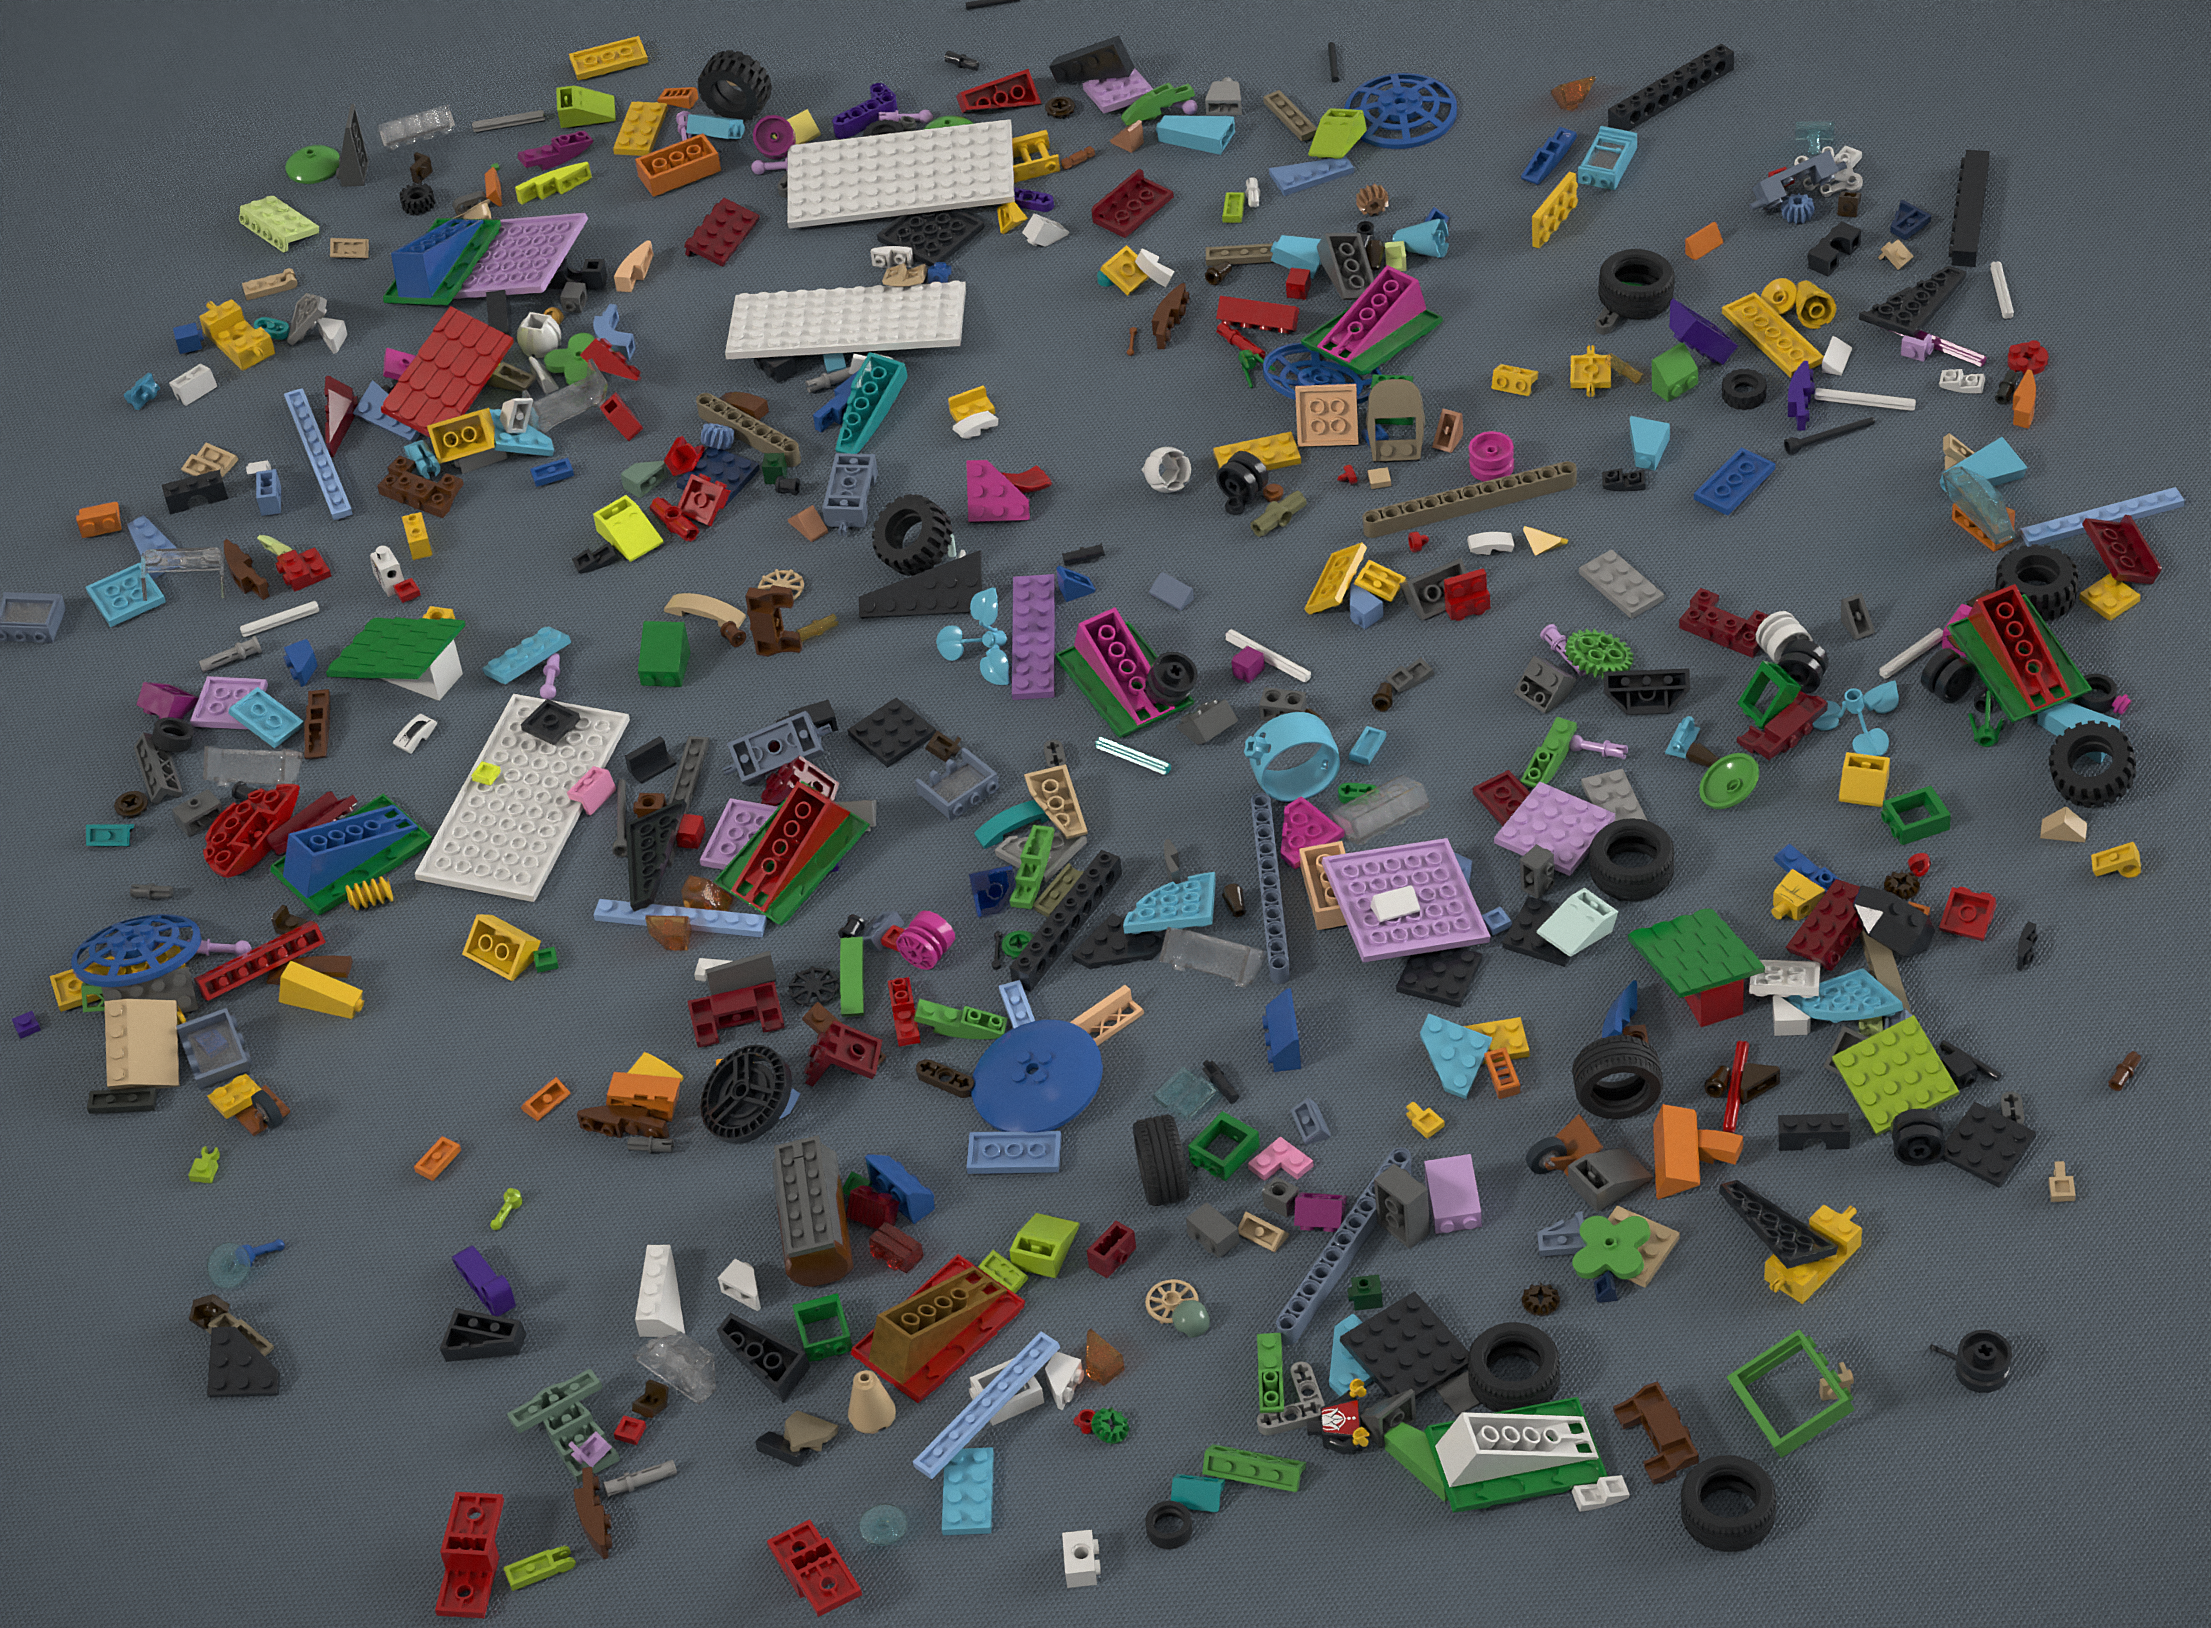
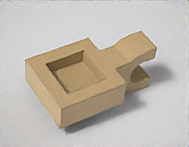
M2064 1161L2055 1162L2054 1177H2049L2051 1202L2075 1201L2073 1176H2066Z

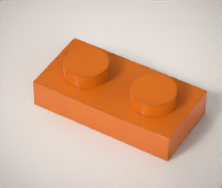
M442 1136L414 1166L415 1172L433 1181L461 1151L460 1145Z

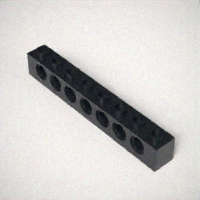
M1721 43L1608 109V127L1630 131L1734 70V51Z
M1104 850L1097 854L1010 966L1012 982L1020 980L1023 989L1032 992L1121 877L1122 869L1119 856Z

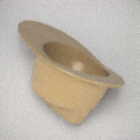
M485 200L454 218L491 219V212L488 207L490 200Z

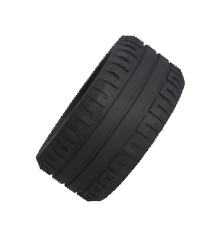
M1644 249L1619 251L1605 260L1600 268L1598 296L1602 304L1610 312L1616 313L1620 317L1628 319L1654 317L1662 313L1670 305L1674 292L1675 272L1670 263L1655 252ZM1622 282H1643L1648 285L1640 287L1630 286Z
M1635 818L1614 821L1603 827L1591 842L1590 872L1592 880L1602 892L1621 901L1633 902L1652 898L1661 893L1672 880L1674 873L1673 841L1667 832L1653 822ZM1624 852H1640L1649 855L1654 861L1640 868H1625L1614 864L1610 859Z
M1616 1035L1598 1039L1581 1050L1572 1066L1574 1087L1579 1104L1585 1110L1598 1117L1621 1119L1638 1115L1650 1108L1663 1090V1077L1657 1052L1650 1044L1636 1037ZM1623 1072L1635 1074L1621 1081H1600L1611 1074Z
M1166 1114L1161 1115V1117L1154 1116L1153 1118H1145V1120H1137L1133 1124V1136L1140 1175L1148 1204L1155 1207L1161 1204L1167 1205L1177 1201H1185L1189 1197V1185L1182 1145L1174 1117Z
M1506 1322L1485 1330L1474 1340L1468 1353V1379L1471 1392L1479 1403L1494 1412L1550 1402L1557 1393L1560 1384V1359L1555 1342L1539 1328L1520 1322ZM1508 1356L1528 1358L1539 1367L1533 1376L1519 1382L1501 1380L1489 1371L1493 1363Z
M1733 1455L1716 1456L1697 1464L1686 1475L1681 1488V1518L1687 1532L1701 1545L1716 1551L1738 1552L1752 1548L1762 1542L1773 1528L1776 1516L1774 1483L1769 1474L1755 1462ZM1731 1489L1749 1496L1755 1505L1748 1513L1740 1517L1725 1518L1709 1512L1702 1502L1709 1494L1717 1490Z

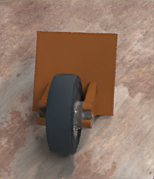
M266 1085L261 1087L262 1090L251 1096L253 1103L251 1106L233 1115L253 1136L267 1127L271 1129L277 1128L283 1123V1117L291 1112Z
M1578 1114L1555 1137H1547L1534 1144L1527 1152L1526 1163L1535 1174H1545L1557 1169L1564 1171L1568 1177V1165L1586 1154L1601 1151L1603 1146L1583 1117Z

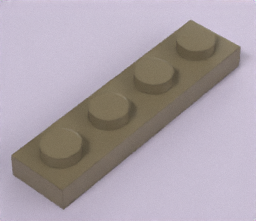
M1280 90L1263 97L1265 105L1302 142L1315 136L1317 128Z
M1273 243L1206 247V266H1215L1225 261L1233 265L1273 262L1271 261L1273 253L1270 252Z

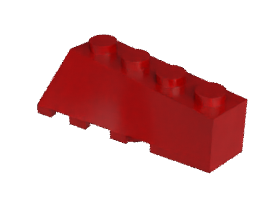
M1029 69L962 91L956 96L962 114L978 109L1041 104Z
M1220 296L1216 319L1222 320V322L1233 326V323L1236 322L1241 323L1240 327L1252 328V325L1260 326L1259 330L1271 331V328H1278L1279 333L1290 334V330L1296 331L1300 308Z

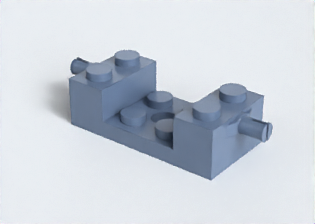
M1830 150L1760 181L1752 188L1757 201L1750 203L1749 206L1752 211L1758 208H1768V210H1771L1783 202L1782 199L1787 195L1783 187L1790 184L1794 180L1793 178L1799 180L1808 174L1814 186L1817 184L1823 186L1831 182L1837 172L1847 169L1845 161L1836 164Z
M835 454L822 511L825 526L839 527L838 534L840 536L847 534L848 527H865L868 517L866 503L870 486H875L878 474L875 454Z
M804 711L733 740L727 744L734 763L723 767L724 773L727 776L738 771L742 782L748 786L765 779V774L780 769L785 763L789 764L799 755L807 761L825 754L821 745V736L832 732L831 727L827 724L817 729L813 724L811 716L807 711ZM775 741L779 742L780 749L775 753L770 752V744Z

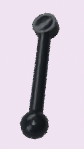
M1000 931L994 933V938L996 939L994 961L991 963L994 970L1001 967L999 947L1002 933Z
M1933 1344L1929 1347L1933 1351L1954 1360L1957 1359V1355Z

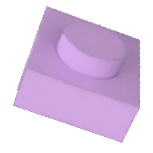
M1928 334L1924 341L1905 335L1902 339L1901 355L1924 362L1927 355H1931L1934 348L1932 335Z
M596 1431L580 1448L572 1441L568 1444L574 1450L571 1455L580 1464L585 1461L590 1467H593L612 1448Z

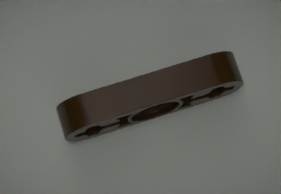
M924 1059L917 1063L916 1072L920 1081L960 1098L972 1096L971 1091L974 1087L972 1077L930 1059ZM942 1076L951 1077V1079L946 1082L939 1080Z

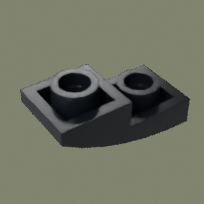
M1622 468L1602 472L1603 489L1611 491L1646 490V474L1644 470L1624 474Z
M2030 921L2025 925L2018 943L2017 970L2020 972L2026 965L2032 963L2035 956L2033 946L2038 938L2036 934L2037 924Z

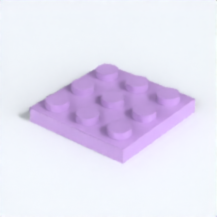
M1135 68L1129 77L1089 80L1082 83L1083 90L1104 114L1132 105L1141 96L1153 90Z
M207 676L190 720L192 727L248 729L228 714L229 708L257 687L266 692L268 687L267 680Z

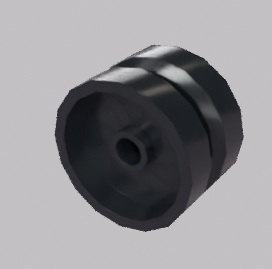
M1246 451L1234 453L1228 462L1223 464L1216 473V481L1223 493L1229 498L1233 496L1240 497L1245 504L1250 502L1257 492L1267 485L1269 480L1268 472L1263 463L1253 454Z
M1799 639L1787 643L1777 664L1802 687L1801 692L1810 694L1820 686L1829 664V658L1827 653L1816 643Z
M1945 648L1932 656L1926 664L1921 675V685L1946 704H1951L1958 701L1969 690L1976 675V668L1971 662L1961 658L1951 648Z
M1179 652L1160 654L1147 674L1145 680L1146 690L1150 697L1164 706L1180 705L1188 698L1198 678L1197 668L1190 658Z
M1923 1108L1910 1109L1901 1112L1892 1120L1891 1135L1894 1155L1901 1163L1910 1166H1925L1936 1162L1945 1153L1942 1119L1937 1113Z
M1975 1330L1965 1335L1960 1341L1955 1363V1373L1960 1383L1969 1390L1978 1393H1991L1999 1390L2006 1383L2012 1360L2010 1344L1999 1333L1990 1330Z

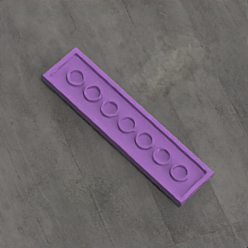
M1054 574L1013 577L1012 699L1054 698Z

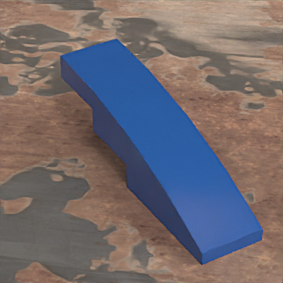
M1559 126L1553 138L1549 137L1543 148L1537 149L1521 175V179L1536 185L1543 181L1567 153L1577 138L1576 132Z
M1633 980L1612 1003L1606 1014L1602 1038L1621 1035L1622 1030L1630 1022V1018L1637 1012L1636 980Z

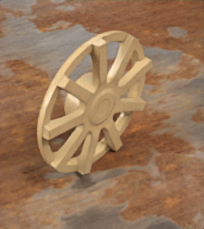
M776 569L775 572L763 576L758 586V589L763 590L770 589L772 585L798 590L799 592L793 596L795 600L804 589V581L802 576L791 569L789 571H778ZM780 575H786L783 579L780 578ZM774 576H776V577H777V580L775 581V580H773V579H771V578L774 577ZM790 576L795 577L794 579L787 581ZM767 581L771 583V585H764V583ZM800 582L801 586H795L790 584Z
M1171 1279L1153 1286L1146 1296L1145 1303L1148 1314L1163 1324L1173 1323L1172 1318H1167V1316L1182 1301L1196 1300L1199 1302L1196 1290L1190 1284L1181 1280ZM1172 1283L1171 1291L1165 1292L1161 1287L1164 1284ZM1176 1283L1186 1286L1185 1289L1178 1293L1175 1291ZM1155 1289L1162 1295V1299L1151 1296ZM1190 1290L1192 1291L1194 1297L1182 1299L1185 1294ZM1150 1302L1162 1303L1155 1308L1150 1307ZM1165 1309L1162 1317L1156 1314V1312Z

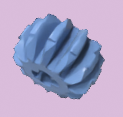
M1791 193L1790 197L1786 196L1781 204L1783 219H1787L1788 223L1795 222V224L1798 222L1804 224L1805 221H1810L1814 213L1812 198H1808L1807 194L1800 195V193L1798 195Z
M717 423L704 424L700 436L701 443L712 448L729 449L734 441V430L729 426Z

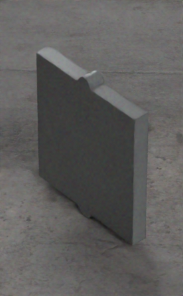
M1468 1371L1435 1387V1390L1443 1399V1404L1448 1405L1456 1417L1462 1412H1467L1481 1404L1471 1392Z

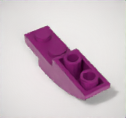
M586 131L560 135L551 139V145L518 152V160L526 168L538 165L542 170H546L576 157L593 144V139Z

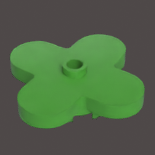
M578 333L569 339L567 349L552 350L545 355L544 363L546 369L553 373L563 372L566 382L571 386L580 387L588 384L592 379V375L595 372L598 374L600 370L591 367L580 354L594 340V337L588 333Z
M1592 1216L1581 1224L1579 1232L1587 1246L1577 1252L1572 1261L1574 1270L1579 1277L1592 1279L1610 1270L1620 1279H1632L1642 1272L1644 1261L1638 1248L1646 1243L1651 1235L1646 1219L1640 1216H1631L1617 1225H1613L1603 1216Z

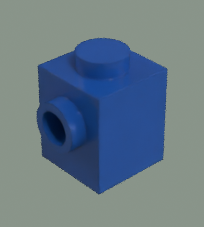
M196 323L173 328L180 354L202 349L201 341L204 340L202 330L197 329Z

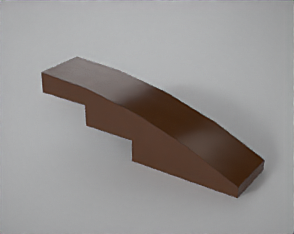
M329 689L308 691V706H306L305 760L326 758L330 726Z
M335 955L290 960L329 977L348 978L353 963L352 956ZM290 961L271 969L266 981L267 984L280 985L281 975Z

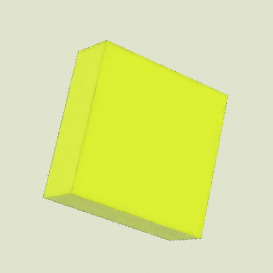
M481 761L471 775L472 781L491 786L500 774L501 769L500 766Z

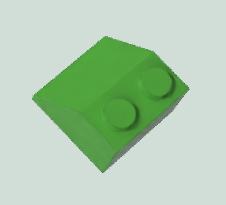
M1684 343L1677 344L1652 360V391L1667 402L1698 384V368Z

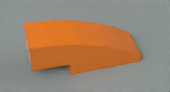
M2029 369L2026 371L2013 395L2012 408L2014 410L2013 425L2029 429L2033 420L2036 398L2035 379L2032 370Z
M1697 1130L1700 1161L1713 1164L1715 1159L1736 1165L1743 1149V1136L1716 1130Z

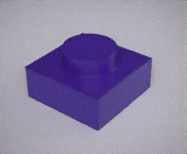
M33 1011L12 1019L20 1039L41 1031Z

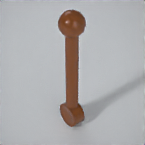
M1135 327L1129 329L1131 334L1130 345L1127 350V355L1129 356L1134 354V337L1137 334V328Z

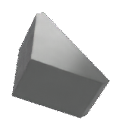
M1862 593L1841 599V622L1855 640L1875 633Z

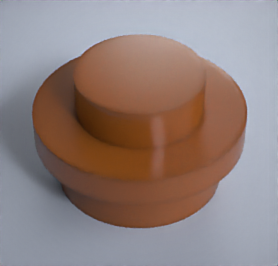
M1269 484L1264 487L1263 495L1267 501L1277 502L1283 495V488L1278 484Z

